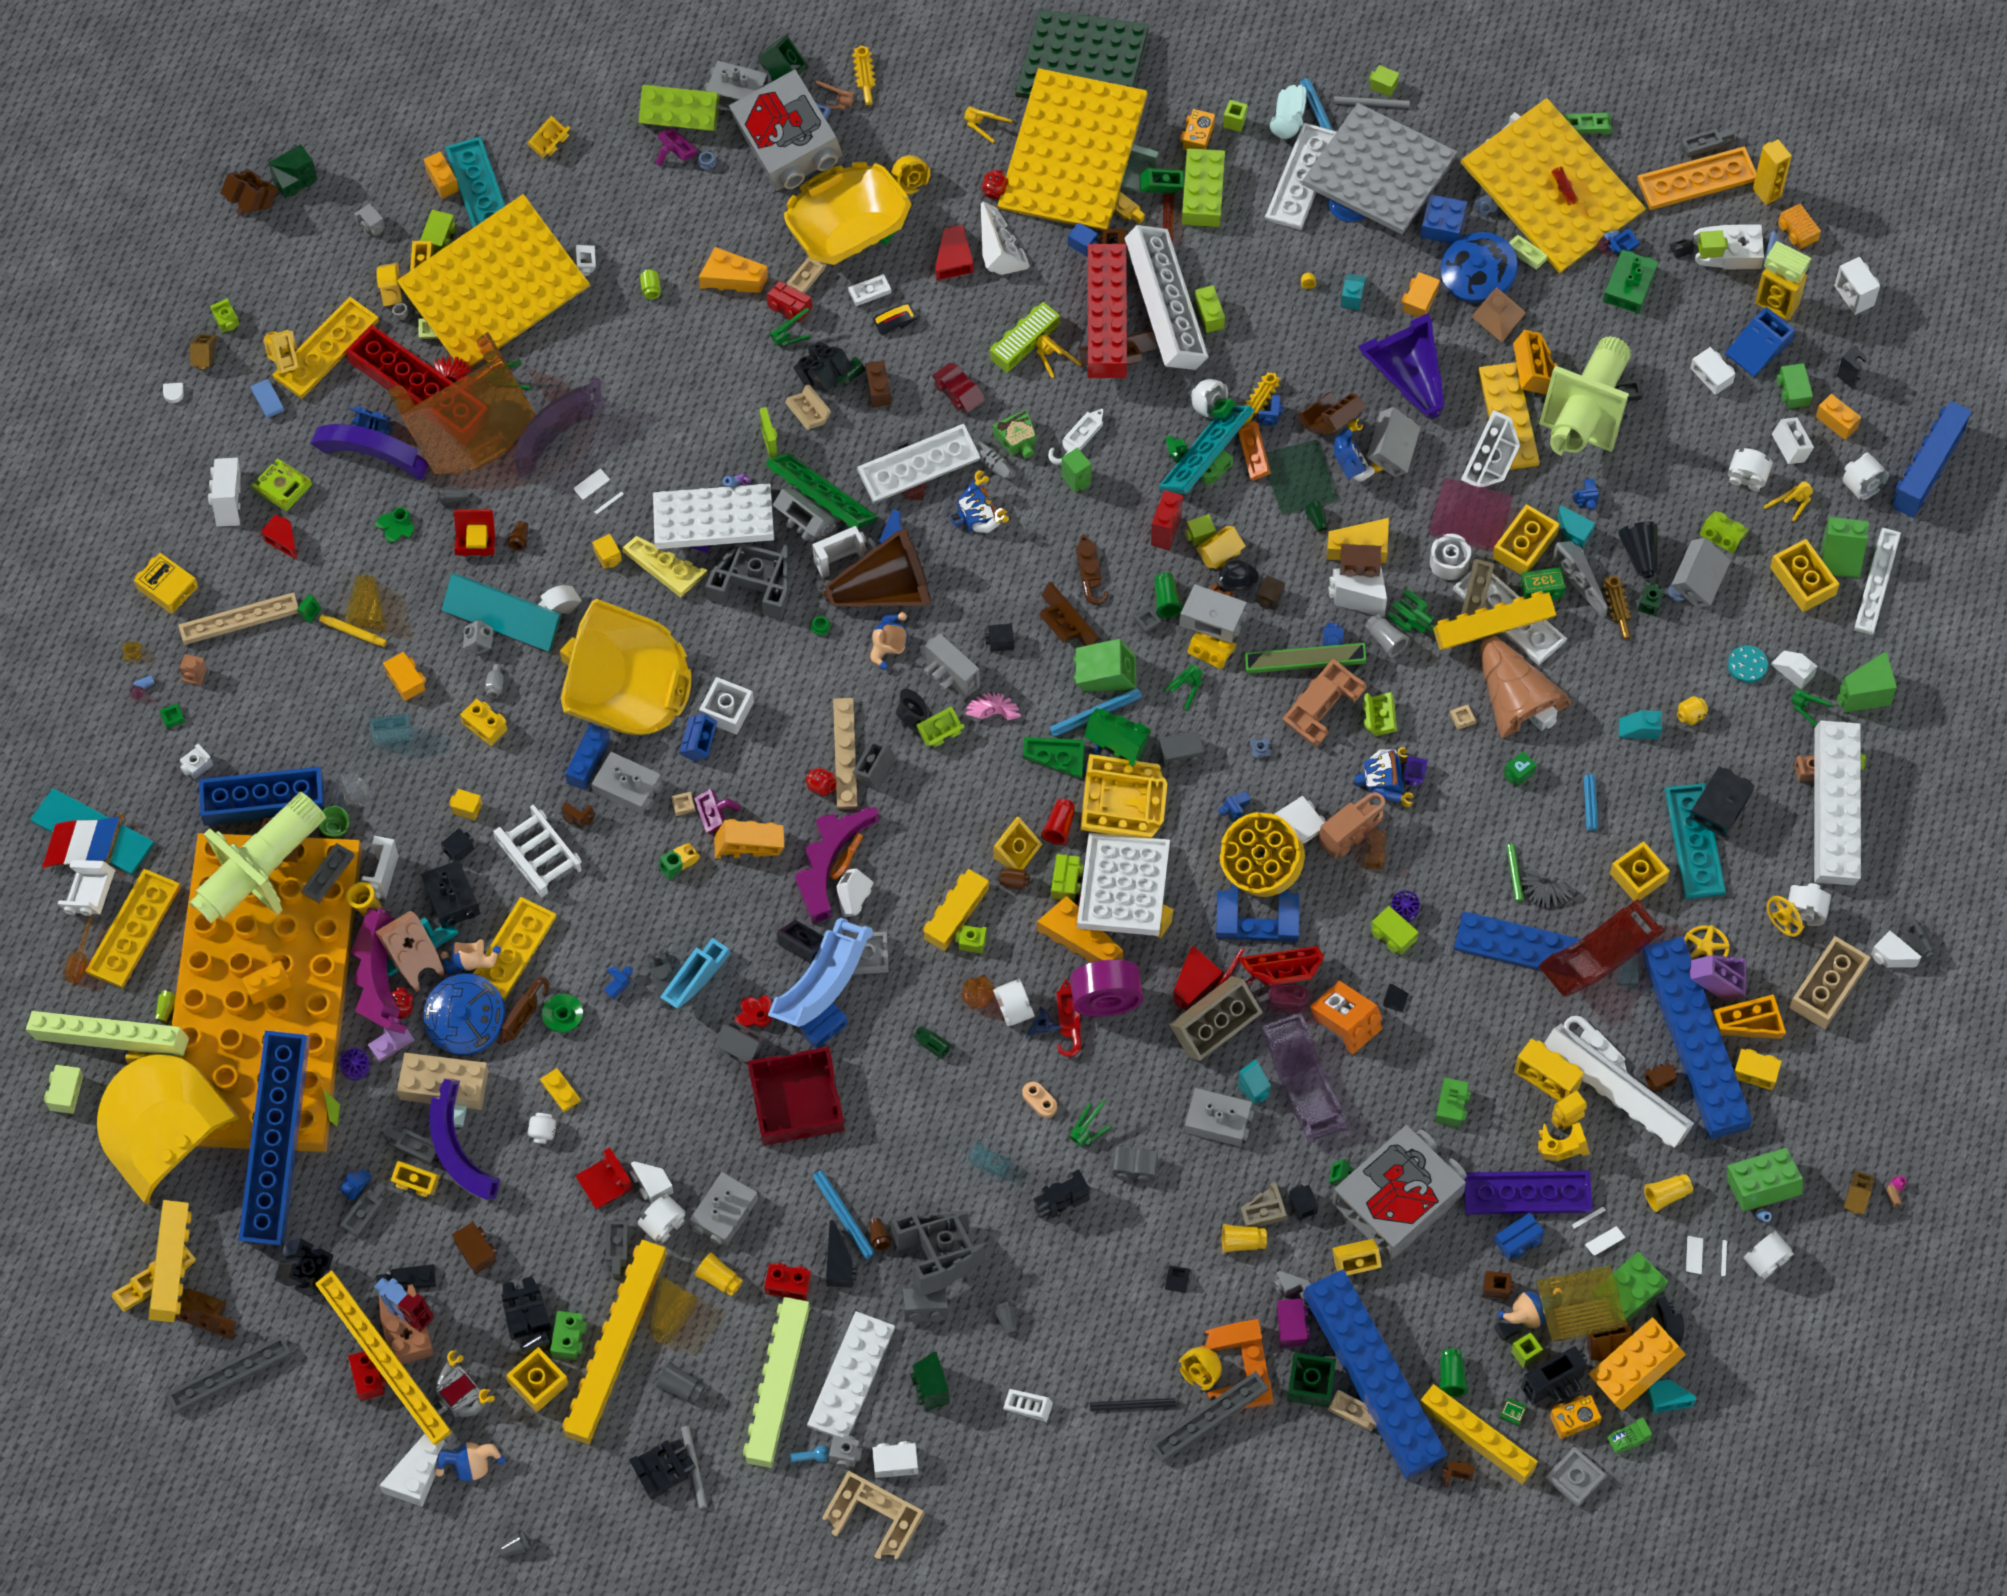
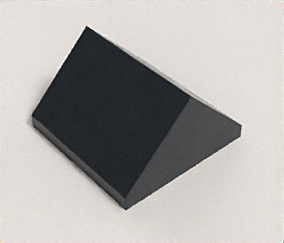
M797 920L779 929L777 932L778 945L812 964L824 936Z

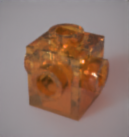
M984 974L964 982L961 997L963 1002L974 1010L994 1002L993 990L995 988Z

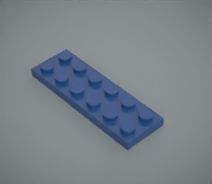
M1463 911L1454 950L1574 979L1584 939Z

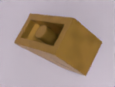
M196 335L190 342V366H196L197 369H207L210 367L214 360L217 335Z
M1855 1170L1843 1208L1854 1214H1864L1875 1177Z

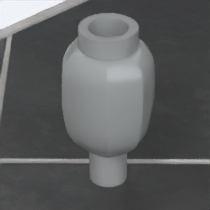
M499 664L493 665V670L488 673L485 681V691L491 699H497L503 692L504 676L500 672L501 666Z

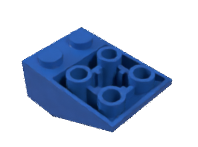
M1765 307L1752 319L1727 349L1725 355L1751 376L1755 377L1793 342L1795 329L1768 307Z

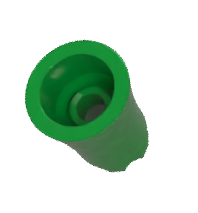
M1168 572L1156 575L1154 584L1156 614L1161 618L1180 615L1184 607L1179 598L1173 575Z
M1454 1348L1442 1351L1440 1359L1439 1389L1450 1397H1462L1469 1392L1465 1378L1462 1351Z

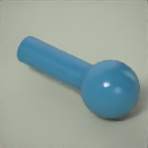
M820 1445L814 1451L791 1453L789 1458L790 1462L813 1459L818 1462H826L829 1459L830 1450L826 1446Z

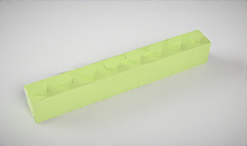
M38 1011L31 1012L26 1027L27 1032L35 1040L175 1056H184L189 1040L185 1032L180 1027Z
M784 1297L783 1304L779 1303L777 1316H779L778 1324L774 1323L772 1336L775 1337L773 1343H769L767 1356H770L769 1362L764 1364L762 1375L765 1376L764 1383L759 1384L757 1395L760 1396L759 1403H755L753 1408L755 1420L754 1423H750L748 1429V1436L751 1437L749 1444L745 1443L743 1456H746L747 1464L768 1468L773 1466L810 1306L807 1301Z

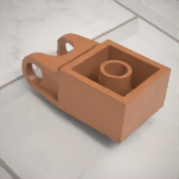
M1373 792L1354 805L1351 802L1320 826L1319 844L1334 859L1339 856H1345L1350 851L1351 846L1360 844L1365 839V835L1382 821L1385 798L1380 793ZM1372 798H1378L1381 804L1379 806L1370 805L1369 801Z
M412 911L407 912L376 931L392 963L416 993L420 991L418 975L422 969L430 967L435 970L440 978L445 976L433 943L418 916Z
M413 1284L408 1285V1294L412 1297L416 1295ZM379 1295L380 1316L385 1340L400 1362L405 1364L434 1356L428 1327L426 1326L421 1333L400 1319L396 1313L392 1315Z

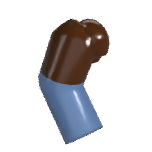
M1768 1205L1754 1209L1757 1219L1764 1222L1771 1220V1213L1764 1210Z

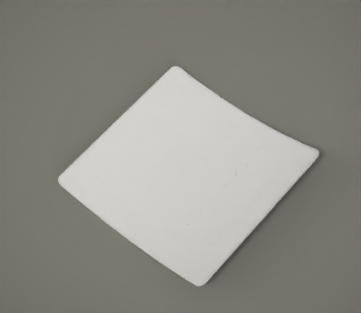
M599 469L574 487V490L583 500L610 479L602 469ZM623 492L617 494L615 497H613L611 500H609L607 503H605L603 506L597 509L595 513L598 514L599 512H601L603 509H605L607 506H609L611 503H613L615 500L623 495Z
M1601 1207L1572 1224L1573 1228L1580 1226L1606 1210L1604 1207ZM1616 1226L1585 1245L1593 1255H1597L1624 1239L1625 1236Z
M1687 1237V1272L1702 1274L1703 1238ZM1723 1240L1721 1276L1726 1275V1240Z

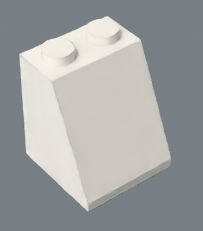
M1340 568L1333 569V576L1329 577L1330 586L1328 591L1329 597L1334 600V605L1371 615L1379 614L1381 617H1385L1387 596L1382 568L1380 569V576L1371 578L1361 575L1352 577L1340 575Z

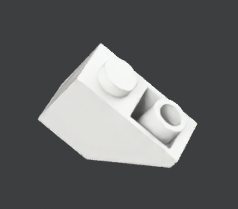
M857 868L846 870L836 886L841 914L844 917L856 916L861 911V905L865 898L870 895L871 887L874 883Z
M635 1161L631 1163L632 1171H630V1175L635 1183L639 1182L642 1188L639 1190L644 1200L648 1199L652 1204L659 1197L664 1198L665 1194L671 1195L674 1193L672 1184L662 1168Z

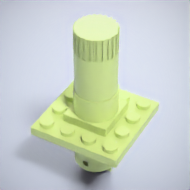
M1611 336L1602 338L1582 375L1555 366L1539 424L1552 429L1550 445L1558 455L1562 456L1564 451L1571 453L1580 452L1587 443L1612 452L1629 396L1628 393L1615 389L1631 357V350L1623 340Z
M299 792L241 848L235 843L229 846L225 842L226 838L220 832L214 833L209 828L204 835L222 866L195 891L197 895L189 904L193 908H197L212 923L217 917L224 919L252 892L271 911L278 915L283 910L279 904L281 900L276 895L277 892L272 888L273 885L269 882L268 875L326 819L323 811L307 795Z

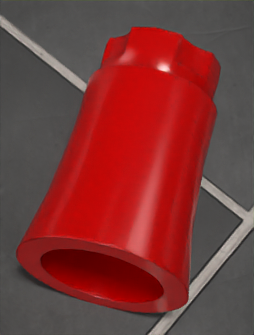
M1063 798L1056 801L1051 815L1041 831L1042 838L1047 842L1057 845L1068 843L1070 826L1075 810L1072 801Z

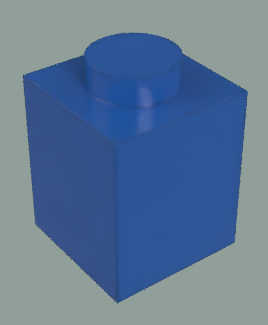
M1078 222L1068 235V246L1087 256L1088 244H1098V233Z

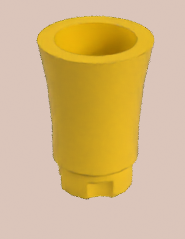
M358 882L351 886L347 892L349 905L358 910L364 918L368 908L375 910L378 907L382 908L373 887L369 883Z
M1684 1174L1644 1185L1645 1197L1655 1212L1693 1192L1691 1180Z
M1223 1224V1253L1266 1249L1267 1231L1264 1228L1258 1229V1227Z
M712 1252L704 1258L694 1275L733 1297L743 1283V1279L738 1277L737 1273L729 1269Z

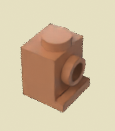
M185 654L180 665L183 676L181 681L201 686L207 671L204 658Z
M1814 755L1806 757L1797 756L1794 766L1798 781H1813L1815 767L1812 766H1814Z

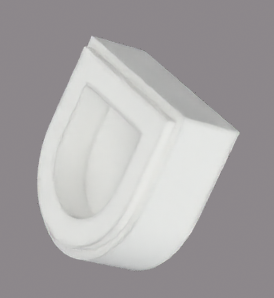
M183 383L163 384V395L167 402L178 403L182 400L184 395Z

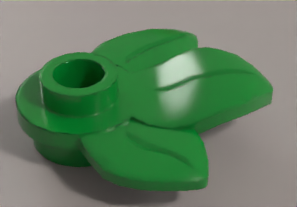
M402 507L394 509L392 513L381 515L375 523L376 528L385 530V538L388 543L397 541L402 535L410 538L414 531V526L410 521V513ZM399 516H404L403 519H397Z

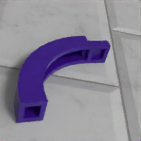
M329 424L320 426L316 429L310 443L326 454L345 450L375 456L399 467L418 480L423 479L430 463L417 454L418 450L384 433L354 425Z
M453 1078L444 1079L439 1089L440 1097H432L430 1105V1131L435 1151L445 1170L460 1186L487 1200L496 1199L500 1178L491 1176L476 1167L465 1155L457 1139L454 1126V1107L460 1080Z

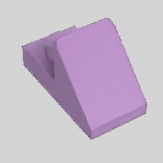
M384 1028L385 1034L369 1043L368 1047L377 1060L381 1062L415 1040L407 1029L405 1034H401Z

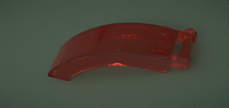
M1639 899L1632 902L1626 908L1620 909L1605 923L1578 942L1560 952L1553 953L1538 965L1563 997L1573 995L1601 980L1642 950L1644 946L1648 945L1665 931L1642 907L1643 903ZM1636 911L1652 931L1646 934L1631 916L1633 912Z

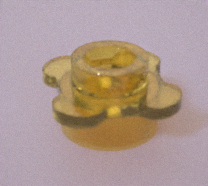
M130 641L123 644V660H140L142 658L140 651L142 648L141 643Z

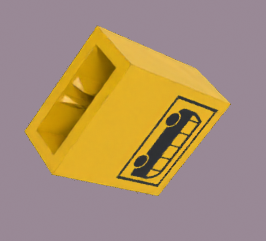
M162 553L153 557L149 561L148 566L143 571L138 572L134 579L137 590L170 614H173L198 588L195 577Z

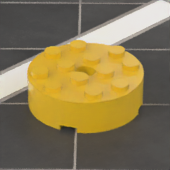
M1256 812L1239 818L1228 828L1221 841L1222 846L1219 856L1225 875L1241 891L1252 896L1270 897L1284 892L1297 880L1304 865L1305 851L1299 834L1283 818L1272 813ZM1265 850L1264 857L1258 858L1259 853Z

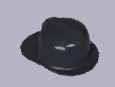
M1232 559L1217 571L1215 577L1217 584L1221 588L1228 591H1237L1256 583L1259 575L1257 570L1250 564L1238 559Z
M905 688L900 692V702L896 709V715L901 720L902 727L906 728L908 725L916 726L922 720H927V706L922 697L915 691Z

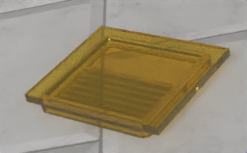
M1611 1265L1536 1280L1552 1342L1565 1341L1627 1327Z

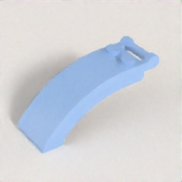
M844 918L837 919L833 931H826L820 948L806 973L789 991L780 997H775L768 1016L800 1027L826 1010L850 980L867 939H870L873 934L872 928L849 923ZM847 930L858 934V937L853 939L842 935V933Z

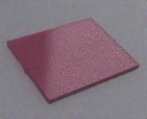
M1444 478L1428 534L1437 537H1443L1446 534H1456L1463 537L1468 545L1494 551V546L1502 537L1504 527L1507 525L1506 520L1513 496Z

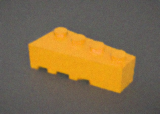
M1067 896L1037 921V931L1052 938L1056 943L1069 948L1070 951L1079 954L1090 963L1102 960H1123V950L1104 931L1077 929L1079 907Z

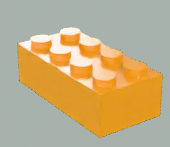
M1652 1317L1594 1368L1589 1375L1613 1403L1623 1411L1686 1354Z

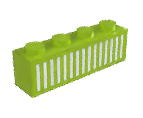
M1044 302L1039 306H1035L1026 318L1019 320L1013 330L1007 331L1002 340L995 342L991 346L990 360L1008 373L1036 347L1035 343L1040 336L1044 334L1049 335L1060 325V315Z

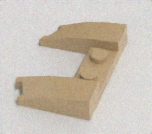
M848 1471L822 1519L824 1521L829 1519L835 1528L831 1532L837 1537L858 1502L894 1521L874 1558L881 1559L882 1555H895L894 1559L898 1560L923 1519L925 1512Z

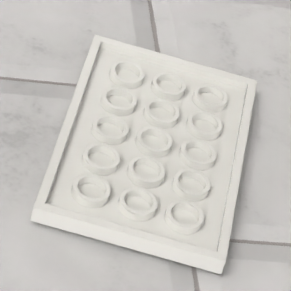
M770 484L653 493L655 549L774 540Z
M1089 833L1077 929L1159 936L1170 840Z

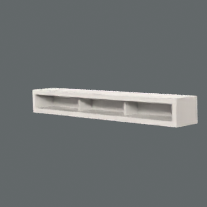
M1560 1024L1555 1027L1544 1044L1547 1049L1561 1054L1564 1060L1570 1064L1574 1063L1581 1068L1582 1072H1584L1582 1078L1584 1083L1592 1085L1596 1088L1597 1093L1608 1097L1616 1107L1628 1112L1633 1120L1644 1124L1649 1132L1660 1136L1665 1144L1675 1148L1682 1143L1694 1125L1691 1120L1564 1025Z

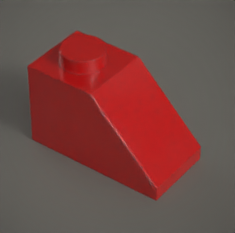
M274 515L261 531L263 541L296 559L297 551L291 522L285 517L280 518Z

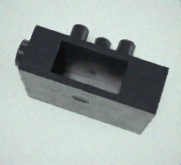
M1719 766L1694 805L1689 819L1726 838L1751 797L1755 785L1748 779L1735 775L1731 770Z
M459 860L421 874L424 887L442 929L452 927L467 919H473L481 914Z
M1576 1346L1524 1374L1521 1389L1530 1403L1534 1405L1548 1396H1551L1556 1404L1562 1401L1561 1395L1565 1400H1568L1572 1397V1394L1566 1387L1569 1384L1575 1392L1581 1391L1582 1386L1578 1379L1583 1377L1587 1365L1585 1354L1581 1350L1578 1351Z

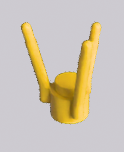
M971 106L967 108L964 115V120L968 121L967 126L975 129L991 143H995V140L975 125L982 122L983 116L1013 123L1011 119L981 111Z
M1047 334L1037 339L1035 344L1038 349L1036 352L1040 355L1051 378L1055 376L1044 355L1045 353L1049 355L1056 351L1058 354L1065 355L1078 366H1081V362L1057 345Z
M1803 481L1790 491L1766 504L1764 509L1773 506L1783 499L1785 503L1793 498L1798 502L1803 501L1792 518V521L1795 522L1806 504L1811 501L1809 496L1813 494V489L1807 482Z

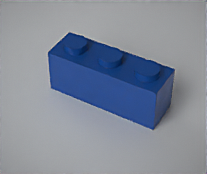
M590 723L565 773L567 784L586 790L610 742L609 730Z

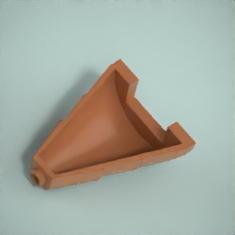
M1487 636L1482 640L1479 652L1484 679L1488 684L1498 733L1502 739L1520 731L1522 721L1551 707L1560 711L1572 704L1564 691L1498 637Z

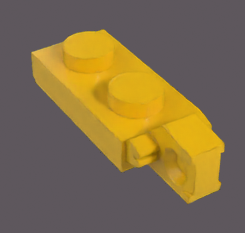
M1119 191L1114 213L1124 220L1133 219L1138 224H1141L1145 220V214L1140 211L1141 209L1138 204Z

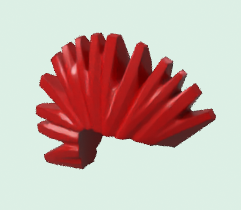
M451 356L448 357L447 363L445 357H442V361L440 358H438V362L436 360L433 361L434 369L446 378L455 379L457 381L456 385L463 390H473L469 386L474 387V384L466 381L474 379V375H467L472 371V368H469V364L466 365V361L462 363V358L459 360V357H455L453 364Z

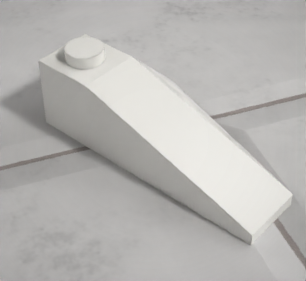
M983 201L981 203L982 255L985 267L989 271L1000 275L1028 269L1030 266L1026 254L1022 248L1017 249L1014 242L1017 239L1005 229L1008 225L996 207Z

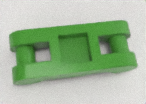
M1609 113L1563 115L1579 134L1612 133V126L1609 123L1611 122V115Z

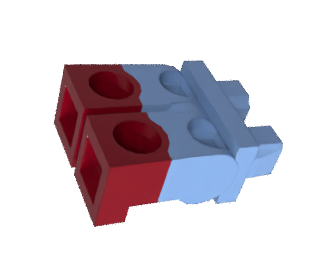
M381 1278L375 1285V1289L379 1292L378 1294L388 1311L392 1315L396 1313L400 1319L421 1333L433 1320L434 1315L425 1299L418 1293L414 1297L406 1293L404 1288L394 1278L390 1281Z

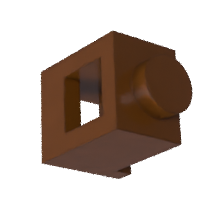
M1103 229V235H1100V244H1111L1114 239L1118 240L1117 244H1126L1125 237L1129 233L1126 229Z
M1670 1063L1664 1066L1659 1064L1652 1071L1650 1068H1647L1644 1073V1079L1654 1094L1675 1085L1678 1077L1677 1069Z
M1485 1271L1483 1298L1508 1299L1509 1294L1514 1292V1281H1511V1273ZM1500 1285L1502 1288H1495V1286Z

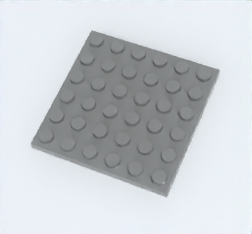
M1357 103L1304 177L1302 185L1403 234L1457 157V151Z

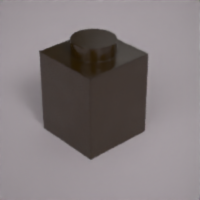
M1267 575L1257 593L1256 603L1264 609L1270 608L1275 610L1284 593L1285 582Z

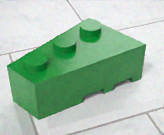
M1096 708L1089 717L1084 737L1102 748L1107 746L1115 751V756L1118 758L1121 756L1129 760V764L1134 767L1147 748L1152 729L1147 728L1143 724L1129 721L1125 717L1113 715L1104 709Z

